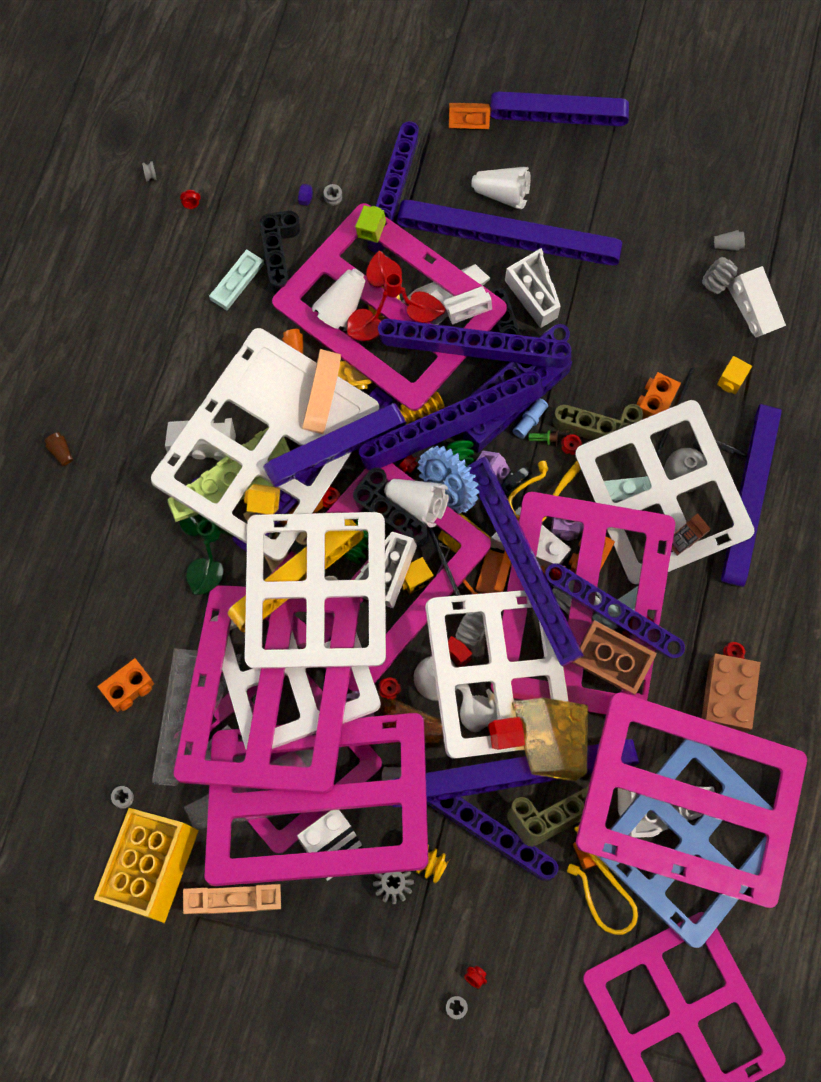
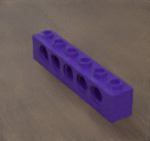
M560 352V353H557V354H556L557 356H560V357L565 356V354H564L563 352ZM572 361L565 368L538 365L532 370L538 372L541 376L543 395L570 372ZM536 400L464 431L463 439L473 442L474 446L472 448L479 453L528 410Z

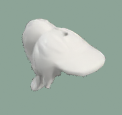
M468 684L455 686L463 694L460 718L468 730L479 732L488 727V724L492 721L498 720L495 697L490 689L486 690L488 698L480 695L473 696ZM514 700L516 713L520 710V704Z

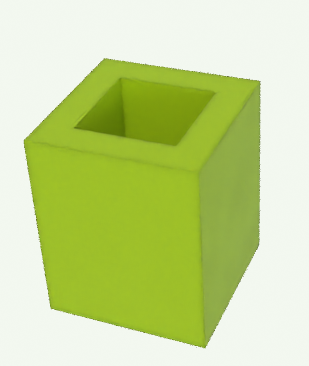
M363 206L355 226L358 238L378 243L386 223L384 210L376 206Z

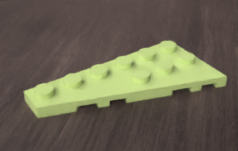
M269 427L257 433L253 439L246 444H242V446L250 451L254 450ZM284 437L281 438L268 457V462L290 451ZM226 456L215 467L201 474L200 478L186 486L216 504L221 500L242 469V466ZM257 476L254 478L248 489L253 484L272 487L274 486L265 479ZM170 497L168 499L175 522L198 515V513L174 498Z

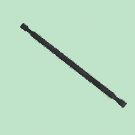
M695 368L690 369L689 376L685 381L675 406L681 404ZM671 427L665 429L659 448L656 451L658 457Z
M427 526L456 596H460L461 594L432 527ZM459 602L461 608H463V602Z

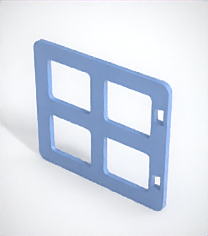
M685 739L656 773L675 780L690 760L694 758L722 785L723 789L719 794L768 810L773 809L709 746ZM638 795L610 828L612 831L629 835L647 812L651 810L679 837L680 842L674 850L693 856L698 855L700 858L735 868L709 842L710 835L722 822V820L702 814L698 821L691 825L670 804ZM766 836L738 870L754 875L760 873L767 840ZM605 843L602 851L615 855L616 846ZM597 856L690 947H701L739 900L719 894L697 923L694 924L665 896V891L674 879L654 874L650 879H647L637 868L628 866L631 870L626 876L617 867L618 862ZM673 864L671 872L680 874L684 867ZM741 885L739 893L743 894L748 887ZM674 913L684 921L680 927L670 918Z

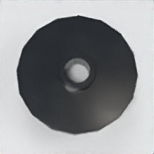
M528 466L523 467L516 473H510L502 480L501 487L506 496L532 475V471Z

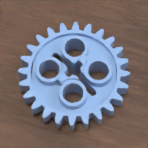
M435 446L420 456L418 470L422 473L419 477L424 479V482L442 483L448 487V490L445 489V494L449 495L448 507L460 514L461 512L465 513L476 504L475 501L479 499L476 496L479 491L475 488L478 486V483L473 481V478L476 476L470 474L471 467L464 465L465 460H459L458 453L453 455L452 449L446 451L444 446L441 448Z

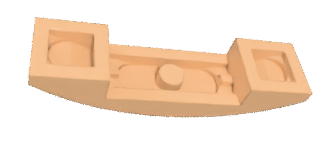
M320 349L302 429L324 434L336 386L341 354Z
M280 884L251 887L183 889V914L238 913L281 909Z

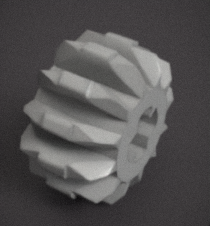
M721 257L706 271L702 284L709 291L719 294L734 280L738 267L731 260Z
M480 612L466 613L457 629L456 639L470 649L476 648L485 634L483 615Z
M406 871L403 874L401 872L384 873V875L381 873L375 874V877L381 881L373 882V886H382V888L376 891V895L379 896L385 893L383 897V902L385 903L389 896H392V904H396V896H399L401 901H405L406 898L402 892L412 893V890L405 885L414 884L412 879L405 880V878L411 875V872ZM392 877L393 880L398 879L400 881L397 884L399 886L397 889L393 886L390 888L387 886L389 878Z

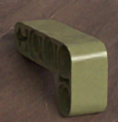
M563 404L556 408L552 423L560 431L595 440L641 421L643 411L638 405L630 404L625 407L620 420ZM627 415H633L636 419L631 420ZM585 421L589 426H582L579 422ZM600 428H607L610 432L604 433ZM628 444L620 449H629L633 444Z
M589 787L580 790L538 813L529 799L525 797L516 798L508 811L507 819L525 845L536 846L581 821ZM516 810H521L524 814H519ZM549 819H553L557 824L550 822ZM529 829L535 830L537 834H533Z

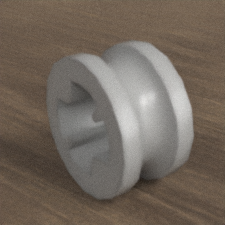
M150 161L149 164L142 163L146 182L151 178L157 180L153 161Z
M335 184L325 187L323 192L324 201L328 205H338L342 201L341 188ZM333 192V194L336 195V197H332L330 193Z
M119 786L112 791L111 800L116 807L125 809L133 803L134 795L128 787ZM122 791L128 795V799L125 798V803L116 800L117 795L120 796L119 793Z
M454 996L447 1001L446 1012L451 1018L461 1019L466 1015L468 1006L462 997ZM454 1001H460V1006L464 1007L462 1013L459 1011L460 1015H454L453 1010L450 1009V1004H455Z

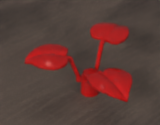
M378 251L368 265L366 277L369 284L373 287L380 288L384 286L381 302L375 315L367 309L355 310L348 318L347 334L349 337L359 341H368L378 337V325L381 320L377 318L381 313L387 296L394 298L402 294L405 303L409 304L407 315L414 322L429 323L443 315L446 309L437 298L426 292H414L411 295V300H409L405 293V288L402 287V271L400 266L395 261L386 257L381 251Z

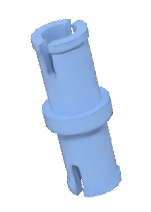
M539 398L529 411L524 412L522 420L513 429V433L517 437L524 439L529 430L538 424L540 416L548 408L547 402Z

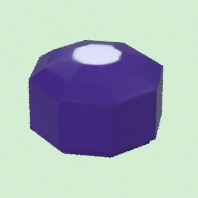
M302 184L299 190L298 203L307 206L312 200L313 190L311 185Z

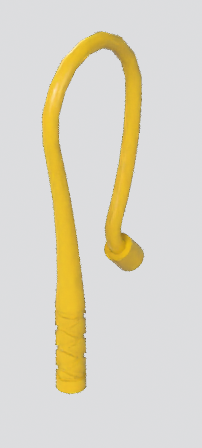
M546 461L538 463L541 475L522 483L509 495L508 501L511 507L512 500L518 492L546 476L548 471ZM578 461L563 476L553 495L559 496L565 486L581 470ZM513 510V512H514V514H515L517 520L519 521L520 516L517 515V514L515 513V511Z
M579 825L574 828L577 833ZM589 854L603 874L632 907V922L622 930L609 928L601 921L590 896L587 876L580 870L579 866L569 864L567 873L575 876L580 875L583 880L585 897L598 926L614 935H624L631 931L637 923V906L629 894L617 882L607 866L596 855Z

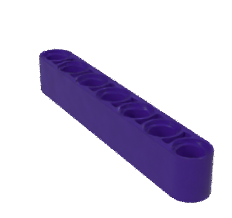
M495 92L491 95L490 116L499 120L624 126L629 122V102L622 98Z
M411 121L403 123L400 127L376 207L384 210L385 217L394 222L418 144L419 128L416 123ZM368 240V248L371 251L382 252L385 249V246L381 243Z
M557 324L549 328L539 338L556 340L553 334L554 330L560 329L563 333L561 340L567 341L570 331L567 326ZM509 362L468 397L487 390L489 384L496 386L505 382L503 375L506 370L511 371L513 376L516 377L525 372L532 371L538 365L530 364L528 368H523L520 363Z
M394 403L267 462L263 468L273 486L278 487L359 449L368 441L405 426L407 422L398 406Z
M555 563L549 565L545 570L544 575L549 585L661 655L673 659L682 656L684 653L685 645L680 638L566 567ZM551 569H558L561 573L560 580H552L549 577V571ZM570 581H577L580 584V591L578 593H573L569 590L568 585ZM590 593L599 595L600 602L598 605H592L589 602L588 596ZM610 605L618 607L619 615L617 617L609 615L608 608ZM630 617L636 618L639 622L636 630L628 626ZM651 629L656 630L659 637L656 642H651L648 639V632ZM670 642H675L678 646V651L674 655L669 653L667 649Z
M461 797L450 798L453 801L451 808H443L440 800L427 802V805L538 879L549 881L557 874L558 864L553 858L535 846L525 845L517 834ZM468 810L472 813L473 819L465 822L461 819L460 813ZM482 824H489L493 832L490 835H484L480 831ZM502 837H509L512 840V847H502L500 839ZM522 850L531 852L532 860L530 862H525L521 859L520 852ZM541 864H550L552 874L544 875L540 870Z

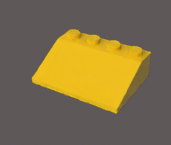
M128 808L94 900L165 923L199 830L183 822Z

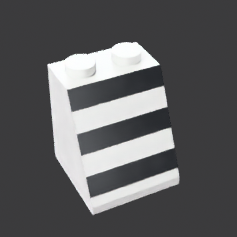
M340 810L329 811L297 835L299 842L307 853L363 848L353 828ZM326 877V880L329 881L333 877Z

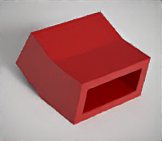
M450 636L448 640L450 659L458 667H464L471 661L472 653L464 643Z
M520 717L494 720L488 724L492 749L501 750L525 746L524 730Z

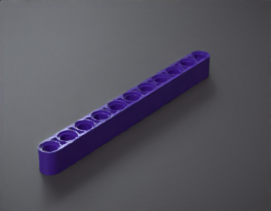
M413 200L401 201L397 216V223L406 228L529 251H537L542 248L545 254L613 266L617 265L620 261L622 242L612 237Z
M626 739L621 761L624 764L635 766L639 764V759L634 741ZM599 744L426 773L427 802L590 775L593 772ZM391 805L392 807H402L401 805Z

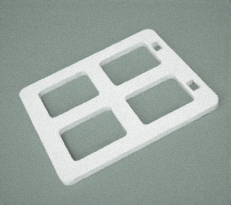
M694 400L686 401L583 444L576 450L577 461L595 503L643 510L652 505L659 504L665 515L674 518V533L687 523L676 499L677 495L710 481H714L717 484L734 526L697 541L678 556L671 552L668 572L748 540L754 534L752 522L699 403ZM683 421H688L707 465L676 479L669 480L650 436ZM628 444H633L652 487L647 491L614 503L611 500L595 459ZM607 528L610 538L615 541L614 547L628 580L632 584H639L642 564L638 562L625 530ZM728 534L730 541L717 545L715 538Z
M378 512L251 516L247 522L246 664L253 669L382 665L386 659L385 520L383 515ZM344 519H358V526H345ZM274 521H287V527H274ZM367 531L369 533V577L366 580L328 581L325 579L326 532ZM266 533H307L306 580L265 582L263 580L264 535ZM367 597L369 599L368 647L325 648V600L327 598ZM265 599H306V647L304 649L264 650L262 648L263 601Z
M334 576L325 577L328 581L338 580ZM218 615L213 617L211 621H217ZM232 620L230 630L237 627ZM292 631L289 649H298ZM356 632L354 648H362ZM229 634L222 670L244 746L247 750L253 717L247 690L258 685L261 668L250 669L244 672L240 671ZM331 641L324 643L325 648L330 649ZM368 666L351 667L360 696L357 699L346 702L343 723L374 713L380 708L381 702ZM306 668L285 669V675L289 677L300 712V718L275 728L272 749L317 732L320 711L317 709L306 675Z
M525 590L435 597L426 603V616L445 751L450 758L455 759L569 744L573 740L574 735L563 666L560 665L540 621L544 658L510 662L507 659L501 611L533 608L528 596L526 598L527 604H517L516 597L527 596ZM451 602H463V609L453 610ZM480 612L483 615L489 663L487 665L454 668L450 660L445 616ZM546 676L548 678L555 723L553 728L525 731V746L501 750L492 749L491 736L464 739L461 736L455 696L456 685L491 682L493 684L497 717L500 720L516 717L511 686L512 679Z

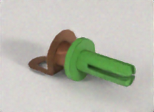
M548 430L547 434L530 433L528 439L529 441H547L548 445L551 442H556L557 446L559 431L551 433V430Z

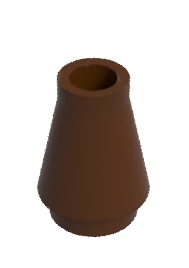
M56 432L44 440L45 448L62 466H66L73 461L65 436H61L60 432Z

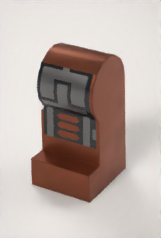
M698 513L674 533L672 550L677 556L691 547L711 529Z

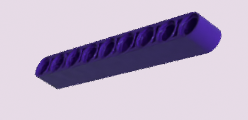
M384 319L378 325L380 340L387 346L555 368H565L571 362V346L562 340L396 319ZM388 330L393 331L391 334H384ZM409 333L414 334L412 337H406ZM429 336H435V337H436V338L433 339V340H428V339H427ZM450 339H457L454 343L448 342ZM473 341L479 342L477 345H470ZM494 344H499V345H501V346L498 347V348H492V347H491V346L494 345ZM515 347L523 348L520 351L513 350ZM536 350H543V351H544V352L541 353V354L535 353ZM560 352H563V353H565L566 355L563 356V357H560V356H557L556 354H557V353H560Z
M536 371L525 372L364 443L359 449L364 467L369 471L373 468H382L540 398L543 395L541 376Z
M759 404L756 411L739 491L741 500L754 527V534L750 539L727 548L721 582L744 587L747 581L781 417V409Z

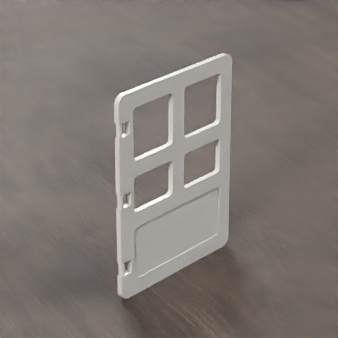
M261 328L254 329L175 440L168 453L154 470L151 476V483L159 490L247 544V524L233 516L232 511L255 477L259 476L271 483L263 466L268 462V457L281 438L288 437L300 446L305 445L378 411L379 403L337 376L324 434L302 429L317 363ZM247 349L253 352L248 361L242 358ZM210 401L217 404L212 413L205 409ZM225 402H232L268 425L269 429L254 450L246 449L211 427L210 423ZM198 441H204L242 466V469L221 500L216 504L174 478V475ZM351 452L325 464L311 486H306L296 479L278 486L282 491L299 501V505L293 514L313 513ZM173 454L180 458L174 467L168 464ZM281 532L275 540L264 535V555L274 561L282 560L300 532Z

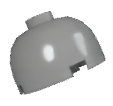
M680 448L674 451L666 460L664 471L667 478L673 480L706 466L707 462L704 455L698 450ZM698 486L686 492H693L699 489L701 486Z

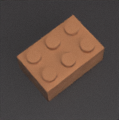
M594 620L591 622L579 645L584 656L571 663L631 695H636L657 653Z
M715 653L709 660L701 719L744 733L751 731L761 662Z

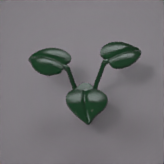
M198 514L179 521L180 527L185 534L192 537L199 534L202 536L208 553V560L204 558L196 559L187 569V581L194 595L210 592L223 579L224 569L222 564L212 562L213 556L210 542H215L221 533L231 538L234 537L229 532L220 527L218 528L214 523ZM276 532L270 533L267 537L273 539Z

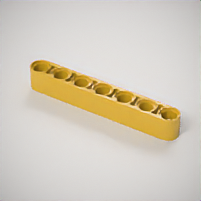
M344 519L345 526H358L352 519ZM326 532L325 569L362 540L364 532ZM307 547L264 581L306 580ZM246 595L236 602L227 613L229 618L242 632H245ZM265 599L263 601V619L288 599Z

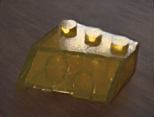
M544 697L512 702L513 710L516 711L517 717L521 718L525 740L524 749L531 774L577 781L587 773L588 705Z

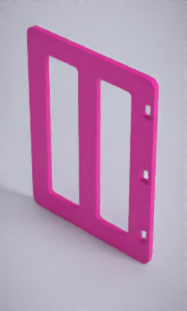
M363 203L354 209L288 280L287 284L275 294L272 303L275 309L332 352L341 354V358L406 408L411 411H417L421 409L467 356L433 352L438 356L416 382L411 383L343 331L326 324L317 317L319 313L313 312L311 307L301 301L303 295L323 274H327L337 281L347 270L356 269L340 256L358 237L355 226L363 206L371 207L369 204ZM385 217L386 225L378 242L451 295L457 296L482 286ZM427 254L436 260L433 264L424 259ZM364 275L365 284L360 299L377 311L384 289L370 285L366 275ZM484 287L485 292H489L491 297L492 310L474 316L464 328L490 331L506 313V303ZM386 297L381 315L387 319L414 322L407 315V305L396 297ZM429 336L427 339H428V340H433V339H435L436 337H435V336ZM450 339L448 342L454 343L457 339ZM473 341L470 345H477L479 342Z
M393 463L381 468L385 471L388 482L392 479L413 480ZM365 469L326 513L362 512L356 505L353 492L369 470ZM376 478L373 483L379 484L383 479ZM363 495L359 500L367 501L370 496ZM447 506L441 519L437 518L434 523L461 545L459 551L447 563L458 587L490 550L491 541L485 534ZM403 520L398 526L403 525L406 520ZM413 531L414 536L422 534V532L420 534H417ZM291 551L271 574L293 558L296 553ZM444 568L387 632L385 662L380 666H368L374 684L427 623L425 608L427 601L435 597H448L454 592ZM359 570L351 580H355L361 571ZM325 613L324 643L328 642L332 636L333 613ZM294 616L292 631L297 646L300 649H304L306 647L307 625ZM266 617L265 620L270 622V618ZM351 668L348 689L352 692L359 691Z
M537 492L525 494L522 501L519 524L535 557L537 555L544 517L581 522L583 524V533L576 574L596 587L607 528L644 533L646 541L634 610L646 618L648 610H655L654 623L660 624L675 531V520L673 517L665 514ZM659 541H667L664 555L657 553ZM511 565L507 592L523 591L524 588L513 565ZM574 581L573 593H578L580 591V584ZM590 593L588 596V600L592 605L595 603L596 593ZM527 596L516 597L518 605L527 604ZM571 599L568 624L578 645H580L591 624L593 612ZM527 608L510 609L503 612L502 625L507 659L510 662L519 661ZM633 617L631 629L636 630L639 622ZM651 629L648 632V639L651 642H656L658 633L656 630ZM630 635L631 640L655 652V650ZM653 662L644 678L642 695L639 693L631 695L622 689L620 693L647 701ZM573 663L564 666L569 708L607 715L610 699L616 693L582 687L583 669ZM526 677L511 680L513 698L552 705L548 681ZM491 683V690L494 693L493 684Z
M216 586L209 593L174 768V777L180 783L311 793H327L331 791L335 779L351 667L326 668L311 766L270 765L286 668H261L245 760L241 763L205 760L231 625V619L227 613L236 602L246 595V587ZM359 597L327 598L325 600V613L335 614L330 649L354 648L361 604ZM288 599L271 613L265 650L289 649L295 613L307 612L306 599ZM212 611H219L217 621H211ZM200 675L206 676L204 687H198ZM186 743L193 744L191 755H184Z
M624 693L614 694L610 699L577 833L576 846L580 851L765 908H773L777 905L807 757L804 752L631 695ZM635 722L779 769L781 774L773 809L768 810L622 763L621 756L629 723ZM614 788L627 790L765 834L767 840L760 873L754 875L607 829L605 823ZM605 843L616 846L615 855L602 851ZM673 864L684 867L683 875L671 872ZM741 885L752 888L751 896L739 893Z
M418 713L364 717L351 720L342 725L339 747L392 742L401 743V777L397 780L333 785L331 791L327 793L284 790L233 793V787L209 785L205 880L211 886L424 869L428 864V831L423 717ZM396 722V728L383 729L382 723ZM240 729L220 730L213 735L211 761L234 762L237 756L246 755L244 742L240 741L239 738L241 736ZM310 735L272 749L271 753L313 750L316 735ZM389 805L402 806L403 842L399 846L230 858L231 822L235 818Z

